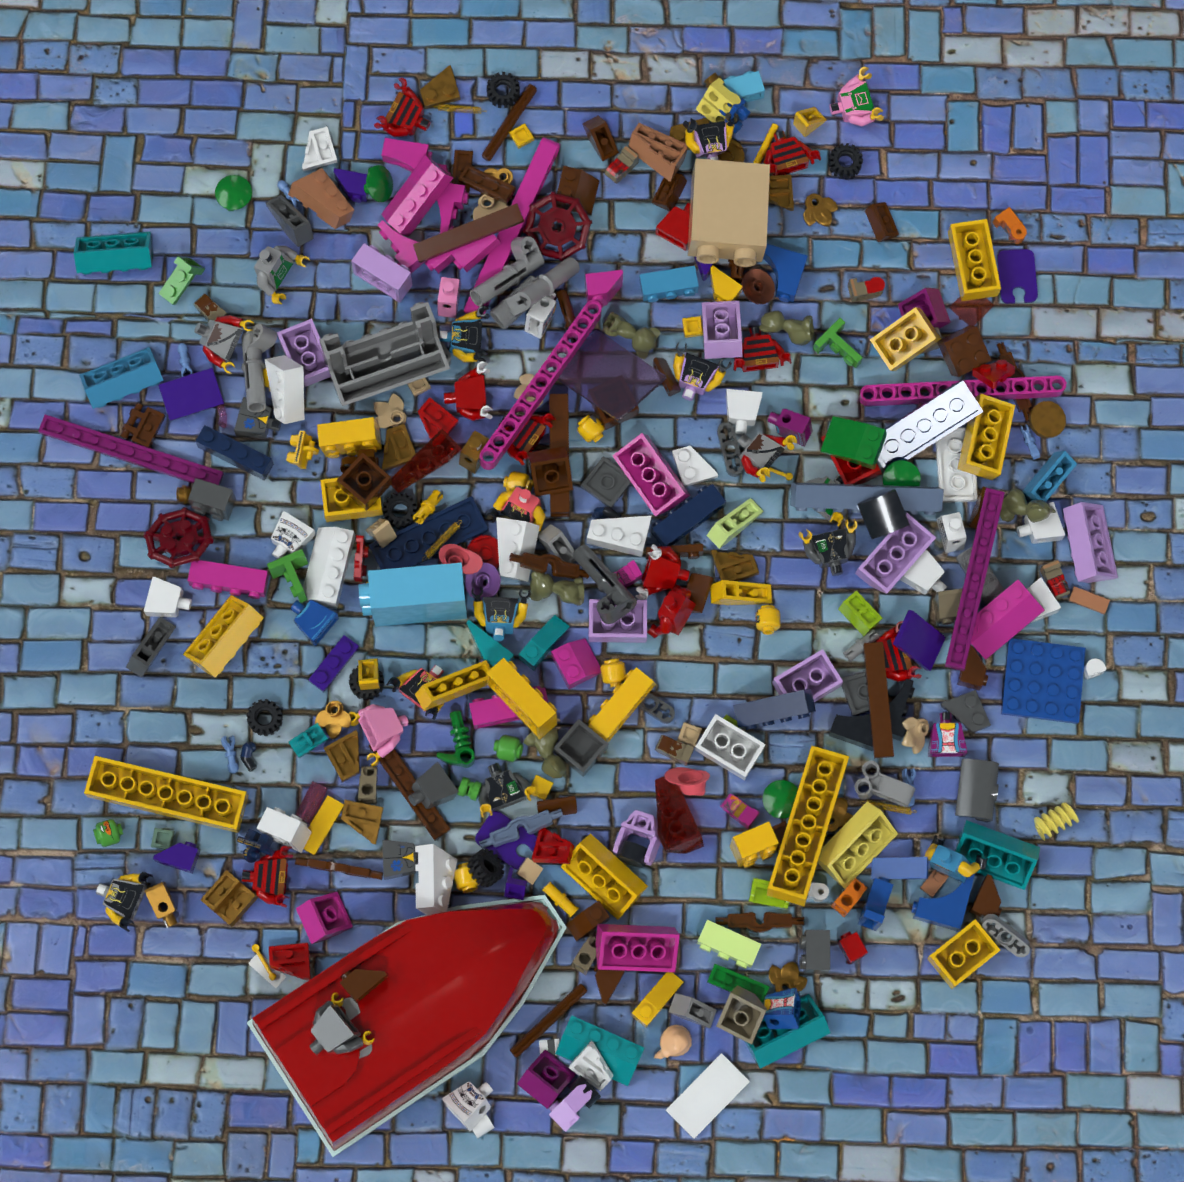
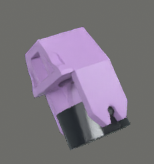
M635 810L628 820L621 823L622 827L615 841L613 852L623 862L644 868L645 864L652 865L661 844L659 822L653 815ZM634 834L649 839L648 849L634 842L627 841L629 835Z
M581 1075L568 1086L572 1092L561 1103L557 1100L549 1108L551 1111L549 1116L565 1132L580 1118L576 1113L584 1105L590 1108L601 1097Z

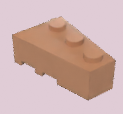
M638 123L633 130L628 145L638 155L639 159L670 182L683 164L688 150L685 143L641 123Z
M323 168L293 182L288 195L301 201L305 208L309 207L317 213L316 216L334 229L350 222L354 209Z

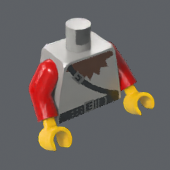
M227 315L217 317L215 320L210 319L207 326L198 323L195 327V333L202 336L199 343L203 346V352L207 359L219 368L223 367L227 374H232L227 371V367L230 365L236 368L232 362H229L243 330L253 331L247 328V323L255 324L254 321H244L242 318Z
M743 433L737 442L745 448L739 456L745 472L757 477L761 482H765V476L771 477L770 466L785 450L784 447L787 446L789 450L794 449L793 443H797L796 437L789 435L785 438L758 433L752 440Z

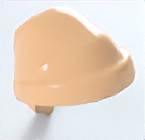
M682 1025L667 1027L660 1038L661 1050L654 1055V1058L677 1057L687 1053L692 1046L690 1032Z

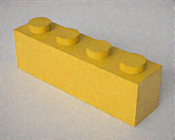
M487 660L422 685L415 693V696L424 711L487 686L486 672L491 667Z
M637 667L634 670L631 669L626 674L624 683L622 685L618 684L612 692L614 695L610 700L606 699L600 706L601 711L597 715L594 714L588 721V727L607 743L656 685L651 678Z

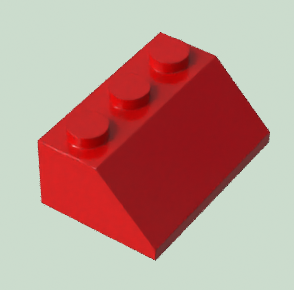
M826 435L823 436V437H821V439H822L823 442H824V439H825ZM830 455L844 484H863L882 475L878 464H876L873 470Z

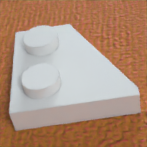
M328 127L309 131L304 163L302 164L303 172L337 163Z
M691 446L672 451L678 474L684 487L718 478V473Z
M592 1041L569 1066V1069L579 1076L581 1075L599 1091L613 1077L612 1072Z

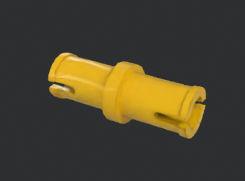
M433 490L428 499L421 503V507L413 515V520L417 518L416 523L423 524L429 514L435 511V507L443 499L442 494L439 496L440 491Z
M551 881L542 890L555 902L554 905L563 909L570 918L579 909L566 897L567 894L565 892L562 893Z

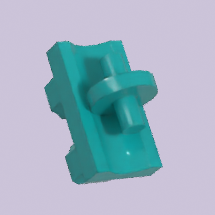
M317 722L288 741L298 758H301L327 741L328 737Z

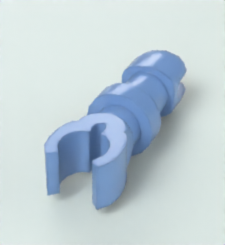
M280 180L277 183L278 188L285 193L287 200H291L293 206L298 211H301L297 208L296 203L301 201L295 197H290L288 195L290 191L289 185L285 181Z
M185 343L178 345L182 377H184L186 369L193 374L189 365L191 360L188 358V349Z
M1025 424L1027 430H1023L1021 425L1020 431L1025 438L1024 443L1028 446L1033 460L1040 458V453L1035 444V437H1032L1029 426Z
M233 735L228 738L230 743L226 741L227 737L224 736L221 739V743L226 750L225 758H228V771L234 774L239 770L235 758L237 753L234 751L235 738Z
M903 769L902 777L904 782L915 788V785H913L916 775L915 769H910V776L907 775L908 769ZM914 796L912 797V799H911L910 804H909L908 807L914 805V803H915V797H914Z

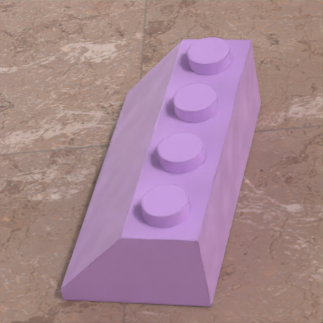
M1080 502L1063 508L1064 522L1068 532L1067 538L1070 542L1071 557L1074 561L1075 576L1078 582L1092 583L1118 578L1103 505Z
M906 513V517L910 525L889 533L855 573L869 586L885 594L894 587L936 539L931 532L908 513Z

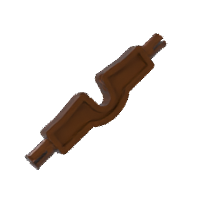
M1004 342L998 343L996 345L1000 353L998 360H1006L1015 366V374L1008 378L1025 377L1023 372L1017 368L1012 353L1007 352ZM1020 385L1014 386L1019 392L1024 390ZM1013 399L1018 412H1023L1025 420L1028 422L1032 407L1030 399Z
M525 552L521 555L511 553L509 557L510 561L520 563V567L536 572H546L549 563L553 576L570 579L578 577L589 578L585 570L579 569L580 566L578 564L562 561L559 557L552 554L539 556Z
M296 857L295 865L329 872L336 871L346 875L382 880L383 872L310 858Z
M754 912L728 914L727 917H715V923L718 925H728L729 929H748L755 933H764L771 929H790L792 925H804V917H792V914L771 912L764 913L762 924L756 922V914Z

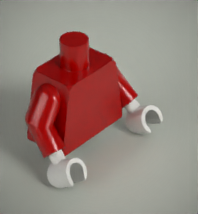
M483 361L479 362L476 368L470 370L460 377L458 381L454 382L455 392L444 393V403H456L457 413L471 421L485 417L487 419L493 418L492 415L488 414L493 408L486 405L484 375H482V373L489 374L490 369H484L488 363Z
M655 544L651 546L642 576L644 588L638 586L636 591L640 594L635 597L639 600H646L651 594L673 589L677 579L688 580L690 571L681 568V560L670 546L657 547Z

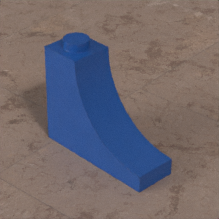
M767 244L763 259L771 266L777 279L776 297L783 302H794L808 256Z
M975 874L967 877L965 882H961L955 891L944 897L933 899L920 897L917 902L914 901L911 908V913H914L913 919L957 932L961 930Z
M884 877L874 878L858 925L874 931L882 925L886 906L894 885L890 883L889 879Z

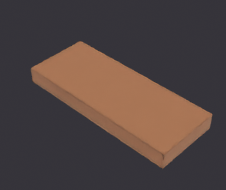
M1075 586L1068 600L1104 615L1110 602L1109 599Z
M933 870L920 889L933 898L949 876Z

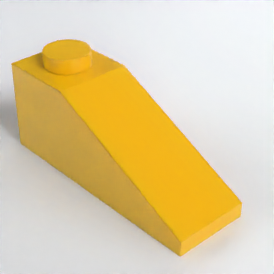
M721 580L712 584L710 588L711 604L754 605L772 603L770 584Z
M666 972L635 1008L631 1016L647 1028L684 981L673 972Z

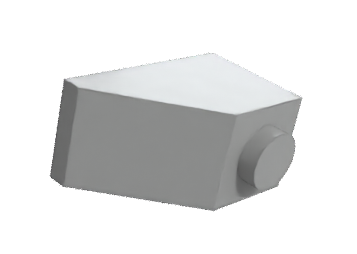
M550 524L538 534L537 538L550 554L559 557L565 562L574 563L576 561L573 558L575 550L561 530Z
M676 993L669 1009V1013L706 1028H711L717 1011L692 997Z

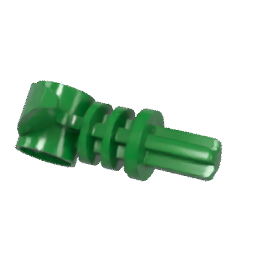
M453 711L450 713L453 727L450 735L455 736L453 742L457 743L454 746L456 751L452 755L437 753V758L450 765L469 768L475 762L474 752L469 747L472 745L468 741L470 736L466 735L469 732V727H464L461 712ZM464 753L472 756L467 762L460 759Z

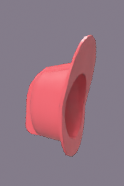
M456 544L444 545L438 553L442 564L462 562L463 574H474L483 565L482 559L478 554Z
M677 767L666 771L664 777L668 782L679 785L681 792L685 795L703 796L706 792V781L709 779L710 774L707 771Z

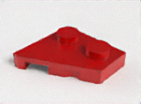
M997 360L994 363L982 364L980 367L973 368L972 376L995 389L997 382H1004L1008 377L1015 374V366L1006 360Z
M430 397L418 410L432 445L437 449L459 423V420Z
M356 535L357 547L353 577L355 582H362L363 576L366 577L367 565H364V561L369 556V547L366 546L364 536Z
M545 827L538 832L531 859L534 863L570 864L574 845L570 841L562 839L558 834L550 832Z
M309 944L269 946L270 968L306 981L311 980Z

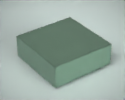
M154 828L151 847L163 850L172 847L175 831Z

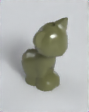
M770 311L761 318V325L759 327L761 331L777 333L783 329L788 333L791 342L796 345H806L814 338L812 316L804 317L803 321L796 319L785 320L781 311Z
M614 312L607 316L602 325L604 333L608 336L615 337L620 335L626 339H632V348L641 359L647 358L649 351L654 348L656 339L660 335L659 329L655 327H643L636 330L633 325Z
M1014 488L1004 496L1000 517L1002 521L1010 522L1014 519L1015 515H1027L1028 519L1035 523L1048 518L1051 513H1056V511L1043 500H1033L1027 503L1024 493Z
M536 571L531 573V600L540 601L555 593L565 603L577 606L584 603L582 577H578L574 581L561 580L554 582L550 574Z
M554 727L540 740L531 732L524 739L523 743L529 747L535 746L540 756L545 759L542 764V771L554 779L566 778L565 762L560 756L553 753L554 747L558 742L557 729Z

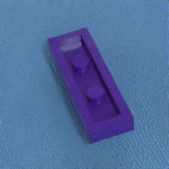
M343 635L308 681L324 693L360 647Z

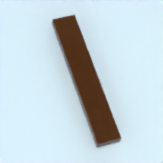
M516 203L415 243L413 247L418 261L422 263L523 223L524 219L519 205Z
M883 642L864 643L863 650L874 759L894 757Z
M369 745V748L371 749V751H372L374 754H376V753H377V750H376V751H373L371 745ZM393 749L385 757H380V764L434 841L451 830L436 807L426 809L422 802L415 806L410 803L408 796L414 793L412 786L416 779L396 750Z

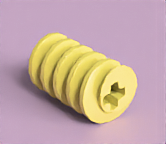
M1064 802L1061 804V807L1056 806L1054 811L1050 809L1047 814H1041V818L1035 817L1034 824L1039 836L1045 841L1044 834L1051 838L1052 830L1058 834V827L1064 831L1066 829L1065 823L1071 827V820L1079 823V819L1073 808Z

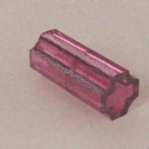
M312 781L295 815L302 818L303 822L310 824L328 789Z

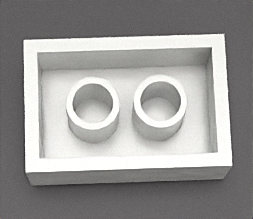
M715 714L695 746V751L745 781L766 744Z

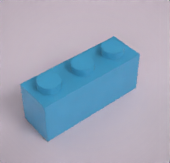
M695 265L639 275L643 302H656L662 298L670 300L681 295L689 297L698 293L699 284Z
M1066 451L1054 452L1023 489L1022 492L1029 503L1033 500H1043L1046 502L1077 465Z

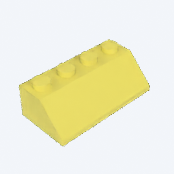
M866 802L823 846L818 863L842 888L846 889L898 833L879 808Z

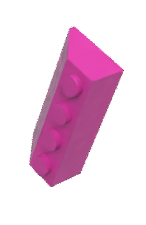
M425 155L381 215L396 231L409 237L453 177Z
M641 433L612 455L655 517L676 507L691 496L648 435Z
M1018 579L977 613L971 644L986 660L1045 610Z
M597 924L595 942L597 969L675 972L680 934L675 927Z

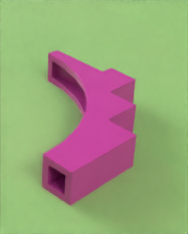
M389 138L384 140L381 154L383 162L400 166L412 173L425 155L432 159V151H430L428 144ZM438 164L448 174L451 175V173L448 172L447 165ZM449 183L437 199L441 216L440 234L455 228L452 225L453 220L457 219L458 209H463L464 203H468L469 193L466 192L465 185Z
M383 220L377 224L381 229L379 231L381 236L385 240L388 238L391 240L392 244L390 246L397 253L394 256L398 260L397 264L408 267L411 274L423 263L431 271L435 269L439 274L451 262H454L460 270L464 268L468 272L501 244L493 234L420 263L413 244L418 243V241L404 237Z

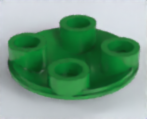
M382 165L369 167L366 184L364 185L365 193L370 194L377 202L387 201L393 192L392 176Z
M230 175L218 182L215 189V197L222 207L228 211H235L243 208L251 201L252 188L245 178L238 175Z
M895 461L890 463L884 471L883 485L920 486V472L909 461Z
M777 780L770 783L764 790L762 797L765 810L773 818H789L798 788L786 780Z

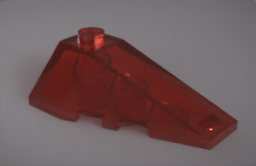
M441 429L392 477L393 484L391 486L398 493L449 464L461 452L462 448Z
M664 776L656 779L658 837L665 852L687 854L704 847L700 831L679 785L668 782Z

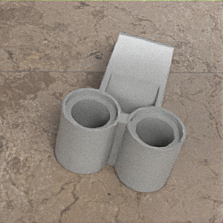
M867 761L863 765L862 771L865 778L857 780L854 786L856 794L860 799L868 800L875 795L903 807L909 806L916 790L913 786L881 774L880 767L875 761ZM870 768H875L877 770V772L874 775L867 774V771ZM862 786L869 787V790L865 793L859 791Z

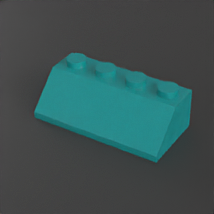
M151 232L77 237L74 248L76 272L87 275L93 272L109 273L113 270L125 272L130 269L146 270L151 268L153 262Z
M966 820L955 852L964 855L971 864L975 862L977 855H981L983 859L988 858L986 869H980L977 873L985 876L989 874L993 879L1025 890L1038 861L1040 847Z
M809 994L800 998L801 1011L798 1029H769L765 1019H763L753 1044L751 1045L744 1041L760 1069L831 1033L825 1016Z
M571 1015L555 1054L573 1061L592 1041L612 1072V1080L628 1086L642 1056L644 1047Z

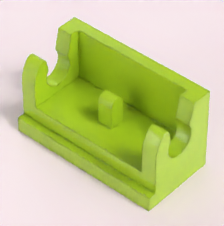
M857 590L844 600L838 608L863 636L869 633L872 628H875L883 619Z
M753 878L749 902L788 909L789 902L767 896L770 881Z

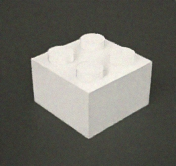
M267 807L257 826L261 833L274 838V842L284 846H291L293 850L302 853L312 833L307 828L308 824L303 822L302 818L294 814L290 817L285 814V811L277 807L274 810Z

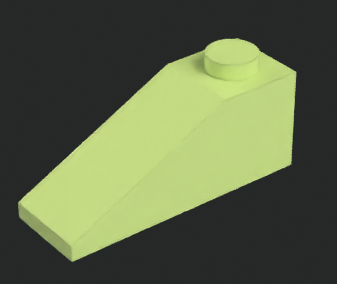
M750 498L717 521L708 532L707 537L720 549L764 511Z

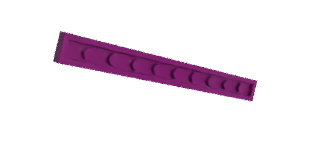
M46 414L38 430L39 434L193 484L197 478L220 485L224 475L222 471Z
M990 488L985 490L945 667L961 671L965 669L1005 492Z

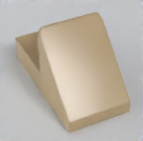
M380 518L366 529L369 536L374 537L381 548L386 547L397 537L391 524L386 519Z

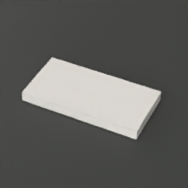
M957 428L935 442L938 487L944 489L943 503L976 502L978 499L976 475L957 469L966 428Z
M721 1053L665 1111L694 1139L750 1081Z

